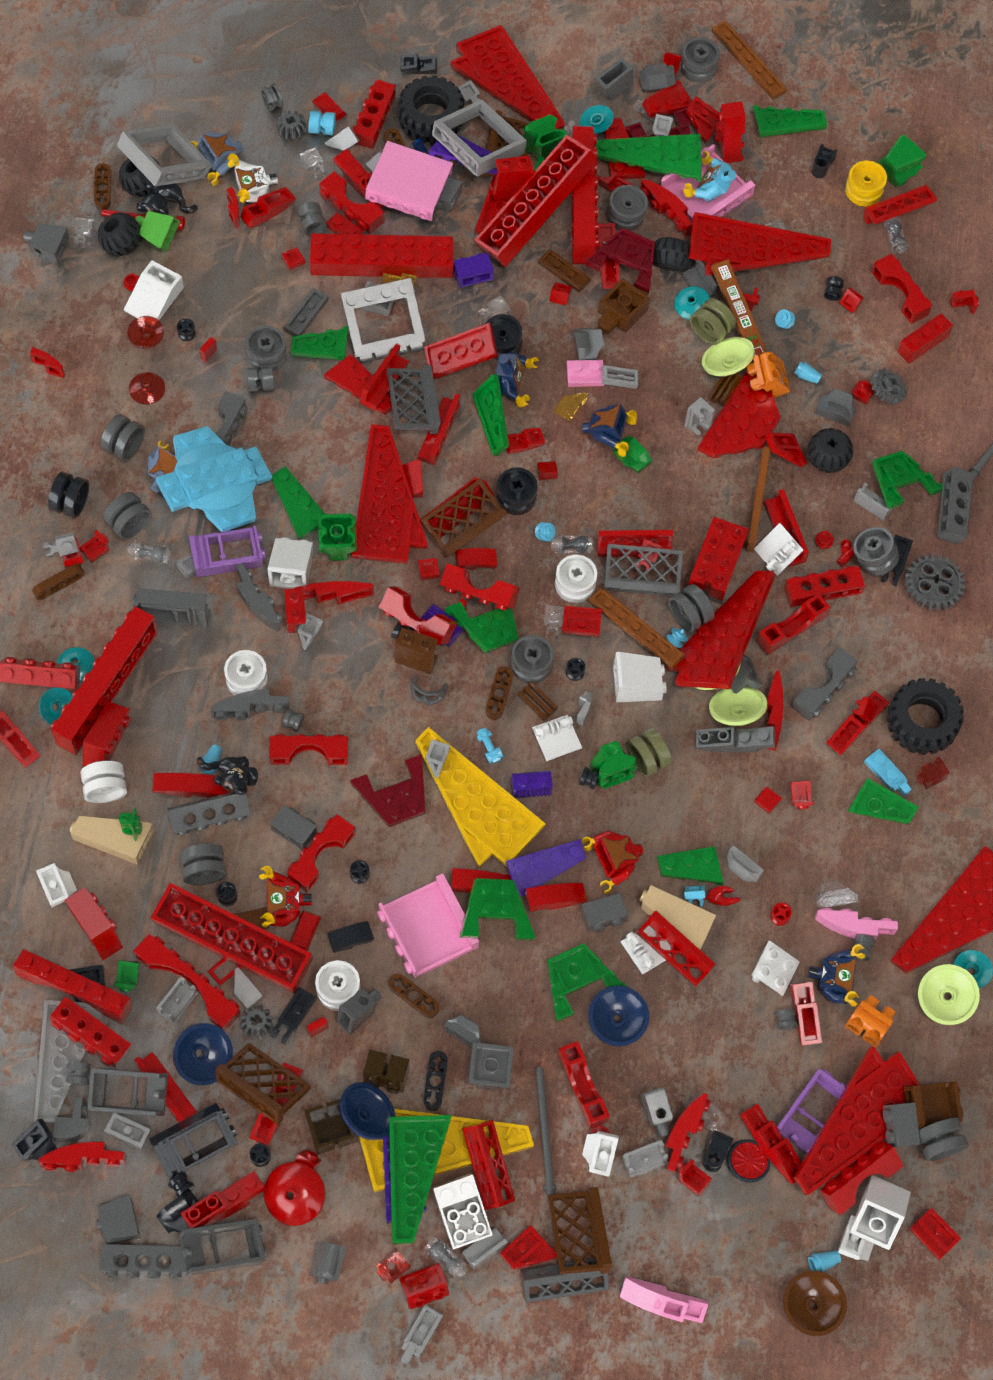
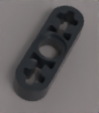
M442 1051L433 1052L429 1059L423 1101L425 1108L429 1111H437L442 1105L448 1064L447 1055ZM437 1057H441V1061H444V1063H440L439 1071H435L436 1062L433 1061ZM431 1077H440L442 1080L439 1086H432L430 1084ZM432 1091H441L440 1093L436 1092L435 1100L439 1102L431 1106L427 1100L431 1099Z

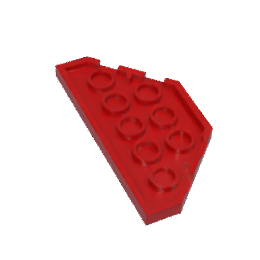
M746 371L697 449L698 451L714 459L725 454L733 455L745 452V450L761 449L767 442L765 436L769 432L774 431L781 417L771 390L765 391L760 389L755 391L752 389L750 380L756 378L757 374L751 376Z

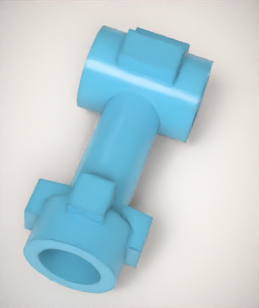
M482 728L477 731L478 741H483L488 751L485 753L489 764L501 761V758L504 756L500 748H495L489 738L492 736L490 730Z

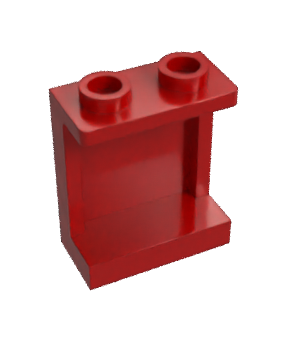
M528 155L496 159L495 182H490L489 186L493 199L511 198L532 175L534 168Z

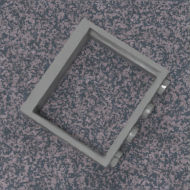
M482 99L434 121L432 135L476 177L496 168V159L523 155L527 143L523 136ZM480 116L509 145L481 158L451 129Z
M174 124L123 131L117 143L118 148L155 187L205 179L212 166ZM168 141L188 163L160 167L140 144Z

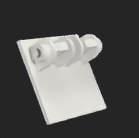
M780 523L754 548L766 562V568L769 571L773 570L777 576L803 551L802 547Z
M565 715L532 727L546 761L582 749L572 726L573 720L571 716Z
M650 926L644 930L649 937H656L655 931ZM630 932L626 935L627 938L621 941V944L642 975L666 961L636 932ZM660 941L662 949L671 950L667 941Z
M769 940L752 973V980L757 983L759 981L763 982L783 996L797 969L799 961Z

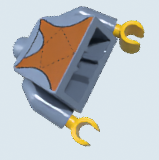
M208 132L202 134L197 139V142L190 141L212 164V170L217 171L215 173L211 172L207 176L208 181L215 178L211 182L212 186H216L219 183L218 177L220 175L223 176L230 169L227 164L230 160L227 157L231 153L238 156V153L243 150L242 143L240 141L233 142L227 133Z
M163 441L158 442V447L148 455L147 474L155 478L150 489L158 494L161 490L156 482V478L173 472L177 464L175 455L169 452V444L163 447Z

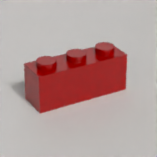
M940 313L901 340L897 352L910 364L949 337L953 324Z

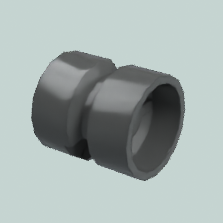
M308 202L299 207L298 214L302 221L304 232L307 235L311 236V233L321 234L325 231L327 225L322 216L321 207L317 202Z
M273 366L262 367L261 370L257 367L247 368L249 392L259 391L260 388L264 391L274 390Z

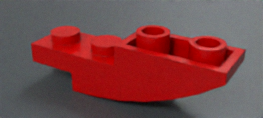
M345 149L333 158V162L344 173V179L365 199L366 187L372 173H367L351 152ZM373 202V203H374L375 205H377L379 208H382L383 206H385V205H382V204Z
M641 180L640 189L645 193L651 208L656 210L659 215L665 212L667 218L674 222L679 232H682L685 237L690 235L692 222L687 217L688 207L668 189L652 181Z
M704 1093L692 1102L673 1127L666 1143V1148L673 1150L667 1167L668 1171L676 1173L677 1168L680 1169L684 1157H681L683 1148H688L691 1137H688V1133L696 1136L697 1131L702 1132L705 1120H702L704 1111L708 1112L711 1100H708V1094Z
M83 1142L53 1150L40 1157L38 1162L41 1167H44V1170L56 1171V1168H65L64 1171L77 1172V1169L83 1170L84 1162L94 1166L99 1165V1163H107L108 1166L119 1167L120 1164H126V1154L123 1151L106 1150L105 1142Z
M252 1171L220 1193L217 1190L183 1211L181 1215L190 1229L209 1226L249 1205L248 1201L265 1191L266 1188L255 1171Z

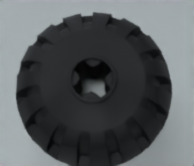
M127 158L119 170V181L122 188L129 194L137 197L147 195L148 193L145 192V189L148 191L146 183L148 184L150 181Z
M118 212L111 214L104 219V222L98 228L97 235L100 246L104 251L114 256L129 254L130 251L132 252L138 246L141 240L139 223L134 217L126 213Z
M672 237L658 238L654 246L653 265L674 271H687L694 259H689L690 243Z
M825 428L816 432L810 439L807 449L808 457L815 468L819 467L818 470L822 472L826 470V473L838 472L850 463L853 457V444L851 439L845 433H842L841 430L837 429L836 431L834 428Z

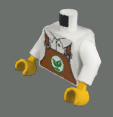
M234 153L227 157L230 160L227 163L230 168L236 167L234 168L235 177L239 188L237 196L241 197L240 202L244 205L257 202L259 196L270 193L269 185L278 183L276 173L266 175L263 166L245 163L239 160L238 156Z

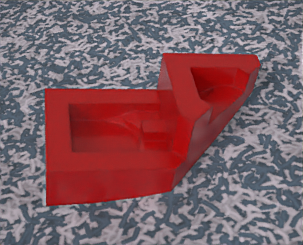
M616 173L603 178L597 176L598 183L610 193L622 185L633 186L632 183L616 177Z

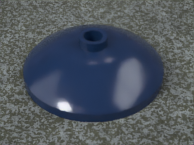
M611 986L603 989L594 997L589 1007L588 1019L593 1033L601 1041L608 1045L621 1047L633 1044L643 1036L649 1023V1010L643 997L635 990L626 986ZM619 1016L621 1018V1021L616 1022L614 1020V1017Z
M198 1023L186 1028L177 1038L173 1048V1062L178 1074L187 1082L195 1085H209L217 1082L215 1068L220 1064L225 1065L233 1058V1047L228 1035L218 1026L209 1023ZM200 1049L201 1055L197 1057L196 1051Z
M357 1082L348 1086L341 1095V1115L347 1126L355 1134L367 1140H381L390 1134L389 1117H396L391 1101L383 1091L372 1084Z

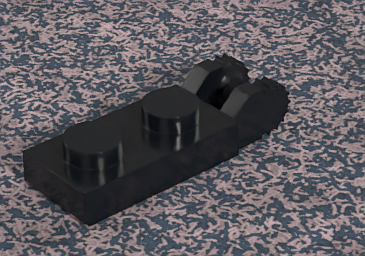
M895 535L894 540L899 550V560L891 571L896 572L893 585L897 586L913 540ZM889 572L883 574L882 582L887 581Z
M299 987L277 1020L278 1023L273 1029L271 1037L275 1039L282 1027L285 1026L288 1030L283 1036L281 1043L286 1045L293 1032H296L315 1003L317 997Z

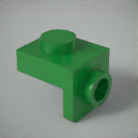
M119 960L114 987H118L120 991L130 992L131 989H135L138 984L140 962Z

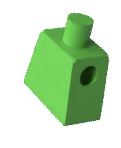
M151 211L147 212L145 218L138 215L136 220L141 227L140 235L167 252L180 220L169 215Z

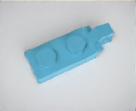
M880 749L865 759L864 763L889 790L894 792L897 790L903 797L910 793L912 789L906 783L908 781L906 777Z

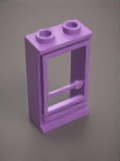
M256 525L251 528L189 536L195 576L202 577L237 571L236 565L241 563L244 564L246 569L263 567V560L266 559L264 548H260L262 536L261 532H257ZM251 538L253 556L225 560L226 555L224 554L222 543ZM219 543L222 561L212 562L209 545Z
M820 1068L777 1127L781 1136L787 1137L792 1144L808 1154L817 1136L791 1118L792 1115L798 1110L799 1114L805 1115L823 1128L824 1125L805 1112V1109L800 1108L799 1105L815 1083L838 1099L847 1086L843 1082L839 1083L830 1072L827 1070L822 1071Z

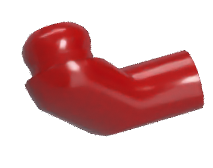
M844 539L841 542L842 555L836 560L840 567L847 564L854 556L853 545L848 539Z

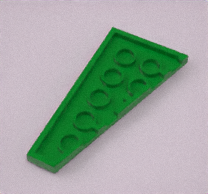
M452 1115L389 1117L392 1245L414 1244Z

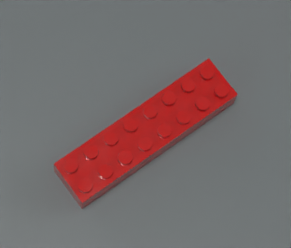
M573 126L572 138L591 149L597 159V134H594V127ZM597 163L571 192L572 264L585 265L586 260L592 257L599 247V237H597L599 223L597 222Z
M566 135L476 237L474 241L481 251L488 253L489 257L506 267L598 162L591 149Z
M311 233L310 273L311 275L453 278V236Z
M134 606L132 611H128L124 618V623L121 627H117L111 642H107L101 657L96 658L91 672L86 673L80 688H76L70 703L63 707L60 718L53 722L51 732L57 746L77 755L83 746L85 737L108 701H113L157 635L158 629L153 615Z
M169 883L150 917L154 924L295 994L314 959L312 953L172 883Z

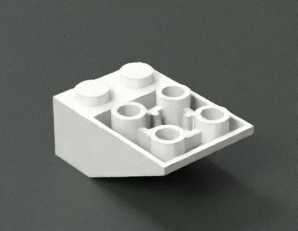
M152 260L142 272L124 311L154 327L183 290L182 276Z
M469 1173L431 1187L453 1249L493 1235L473 1174Z

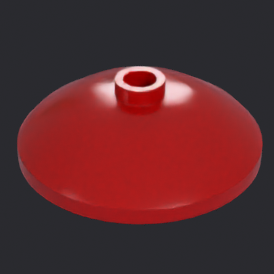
M289 1162L274 1169L267 1178L264 1201L269 1213L277 1221L289 1226H300L312 1221L321 1212L326 1197L325 1185L321 1176L313 1167L302 1162ZM289 1191L293 1192V1199L288 1197Z

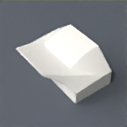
M55 863L36 871L51 908L65 902L66 898L77 891L70 872L59 869Z
M600 1131L596 1134H587L582 1155L589 1164V1172L609 1177L618 1143V1135Z
M851 1215L838 1253L856 1260L868 1261L874 1243L850 1233L855 1216Z

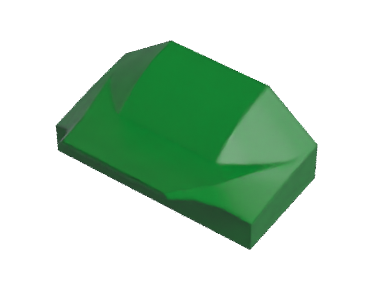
M627 435L618 442H626L629 446L625 457L619 456L617 453L618 449L614 447V455L626 467H631L637 474L652 463L647 450L634 437Z

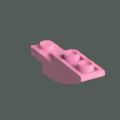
M821 908L815 915V920L823 926L854 939L857 934H864L876 940L878 934L895 935L898 930V921H892L890 918L872 920L870 917H863L858 919V912L851 909L835 911L832 908Z
M625 1276L620 1292V1297L649 1312L680 1322L687 1319L702 1323L708 1307L707 1300L668 1291L666 1286Z

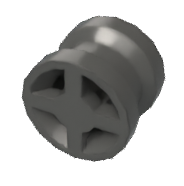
M288 709L283 721V727H291L294 731L298 732L302 726L304 714L295 713L294 710Z
M784 1009L776 1012V1017L779 1019L777 1024L779 1030H792L798 1027V1023L795 1021L796 1010Z

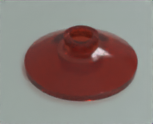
M141 316L130 323L127 334L134 346L148 349L161 342L164 329L158 319L151 316Z
M152 372L136 375L129 384V394L139 404H154L165 393L163 379Z

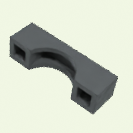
M225 391L218 404L219 415L224 419V424L215 434L229 446L232 434L238 430L240 419L246 415L248 407L246 406L245 398Z
M839 647L826 665L830 682L818 689L805 687L795 698L791 708L808 721L813 717L817 718L823 711L822 706L825 703L829 704L835 695L833 693L843 688L846 683L844 680L848 676L851 678L857 671L856 664L858 660Z

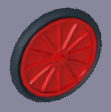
M741 1140L735 1143L729 1150L727 1156L728 1166L732 1174L739 1180L752 1183L763 1179L767 1175L770 1168V1159L756 1141Z

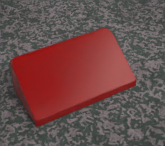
M418 459L403 464L402 467L412 497L423 498L421 460Z

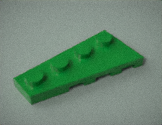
M284 466L272 474L271 481L282 501L298 540H303L318 530V517L325 513L289 469Z

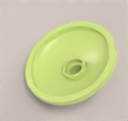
M727 338L717 345H712L704 353L702 365L704 370L711 375L730 376L742 371L750 364L755 355V349L752 342L746 338Z
M747 686L737 694L733 693L731 688L723 689L716 693L709 703L711 716L718 722L730 726H743L753 723L762 717L767 709L765 695L761 691Z
M945 964L932 968L925 974L919 985L918 1000L923 1012L931 1020L942 1025H957L966 1021L974 1014L979 1003L980 994L976 980L967 970L956 965ZM945 993H949L951 995L950 1000H946L944 998Z

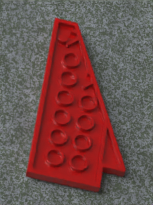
M502 25L456 44L462 57L450 61L451 68L529 121L533 122L547 115H552L558 118L555 129H566V123Z
M698 212L693 214L689 259L706 262V276L714 275L711 269L713 264L727 259L734 272L826 258L830 255L831 239Z
M371 424L356 522L357 550L352 552V558L408 564L410 547L427 549L428 543L390 427Z
M756 570L714 613V619L700 626L698 631L683 645L680 651L685 654V657L672 670L665 665L667 671L679 672L675 680L677 686L715 689L731 688L775 579L774 571Z
M987 846L983 847L891 959L890 962L905 974L993 932V851Z
M874 1046L868 1048L794 1176L804 1195L811 1194L886 1138V1122L883 1119L884 1106L906 1103L904 1087L920 1085L900 1051L895 1052L883 1061Z

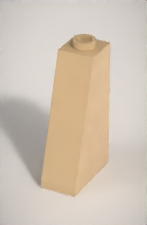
M79 816L77 821H73L70 832L72 839L138 865L154 832L152 823L140 822L142 823L141 835L138 834L137 841H135L133 835H126L122 832L119 819Z
M650 885L648 891L644 890L640 901H642L641 909L649 916L655 910L658 911L701 950L716 915Z

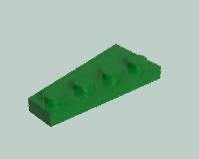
M753 105L752 108L759 137L827 128V121L822 110L801 109V111H795L792 108L782 110L771 106L759 108L758 105Z
M492 374L472 396L492 455L499 456L509 447L499 376Z

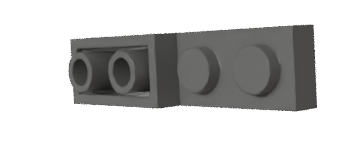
M243 563L236 565L237 574L241 581L236 585L242 601L261 622L276 631H280L282 618L279 612L275 613L273 609L275 604L272 597H268L265 591L260 593L257 584L252 583L251 579L253 576L249 568L246 569Z
M269 689L247 691L218 702L211 707L212 718L217 720H226L227 718L245 720L246 718H251V711L257 713H264L266 711L282 713L290 709L289 696H270Z
M734 727L696 730V749L742 753L758 752V749L775 747L774 727L738 730Z

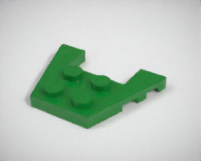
M903 450L876 458L872 463L889 509L901 506L905 501L896 489L916 482H921L931 496L942 492L943 483L938 484L933 480L934 476L929 472L925 473L919 468L920 464Z
M461 602L445 608V612L448 615L451 614L457 620V625L463 627L470 634L469 637L485 653L515 643L519 639L512 609L507 608L506 611L496 609L470 618Z
M476 878L472 885L468 901L469 905L463 919L464 924L459 937L477 939L479 937L478 918L514 920L516 940H534L535 934L514 880Z
M584 943L547 961L557 1023L574 1014L565 997L566 995L599 980L603 981L606 988L611 986L627 987Z

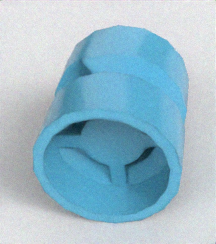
M311 110L309 133L319 134L323 132L324 135L334 136L336 113L325 112L322 114L321 111Z

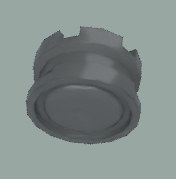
M275 83L271 84L268 88H261L263 101L269 111L274 110L275 107H283V99Z

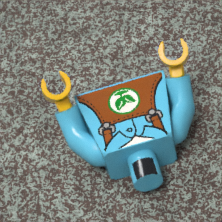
M704 151L705 158L701 157V162L703 165H711L708 166L704 173L702 182L698 184L696 190L693 189L690 183H686L684 185L685 189L682 190L687 198L695 195V197L702 198L708 202L728 190L730 184L736 178V172L726 162L717 158L712 159L709 152Z

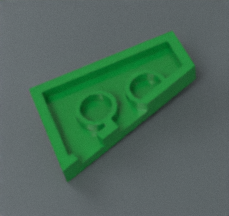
M348 326L334 331L329 329L319 334L309 333L293 336L291 356L334 360L345 359Z
M867 778L848 812L909 825L919 807Z
M715 846L657 856L661 877L697 880L702 883L711 882L716 883V885L724 884Z

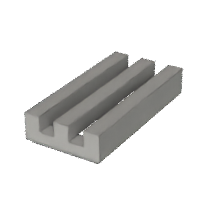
M603 365L602 384L637 389L638 370Z

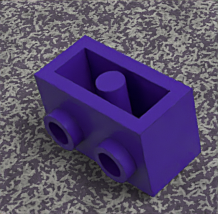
M479 253L471 257L459 258L453 262V271L459 288L493 280L494 269L488 253Z

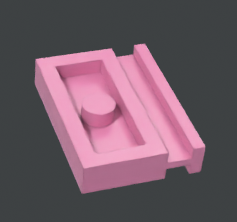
M603 360L567 361L568 387L604 386L602 384Z

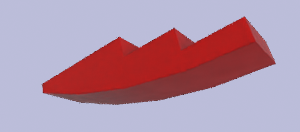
M615 223L599 224L597 233L599 237L598 249L602 248L616 234ZM607 258L600 270L603 290L612 289L620 281L619 262Z
M330 581L294 587L303 588L304 600L316 597L317 603L336 599L337 604L340 605L374 595L372 583L355 581Z
M777 670L767 697L766 712L770 713L766 727L775 728V747L768 748L772 751L776 750L784 708L780 671Z
M875 690L868 697L878 705L872 722H865L853 713L826 742L840 756L889 705V701Z
M0 710V741L21 765L26 768L38 759L40 754L18 727Z
M195 773L153 774L152 792L186 798L191 796L210 798L230 793L215 783L213 779L217 775Z
M285 1062L282 1065L301 1078L304 1070ZM279 1074L276 1081L287 1080V1077L283 1074ZM291 1085L290 1092H294L297 1085ZM276 1086L275 1092H288L287 1086ZM276 1098V1102L284 1106L288 1102V1098ZM259 1113L249 1138L269 1146L279 1124L277 1125L268 1117Z
M753 1104L740 1113V1117L774 1166L790 1184H794L796 1182L794 1176L802 1164L788 1138H782L773 1120L768 1121L759 1104Z

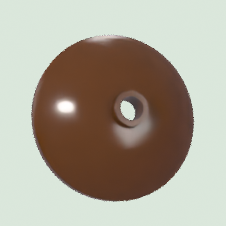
M807 1271L793 1278L786 1287L783 1296V1309L788 1321L795 1329L809 1336H823L833 1332L843 1322L847 1311V1299L843 1288L832 1276L820 1271ZM809 1303H815L816 1309H811Z

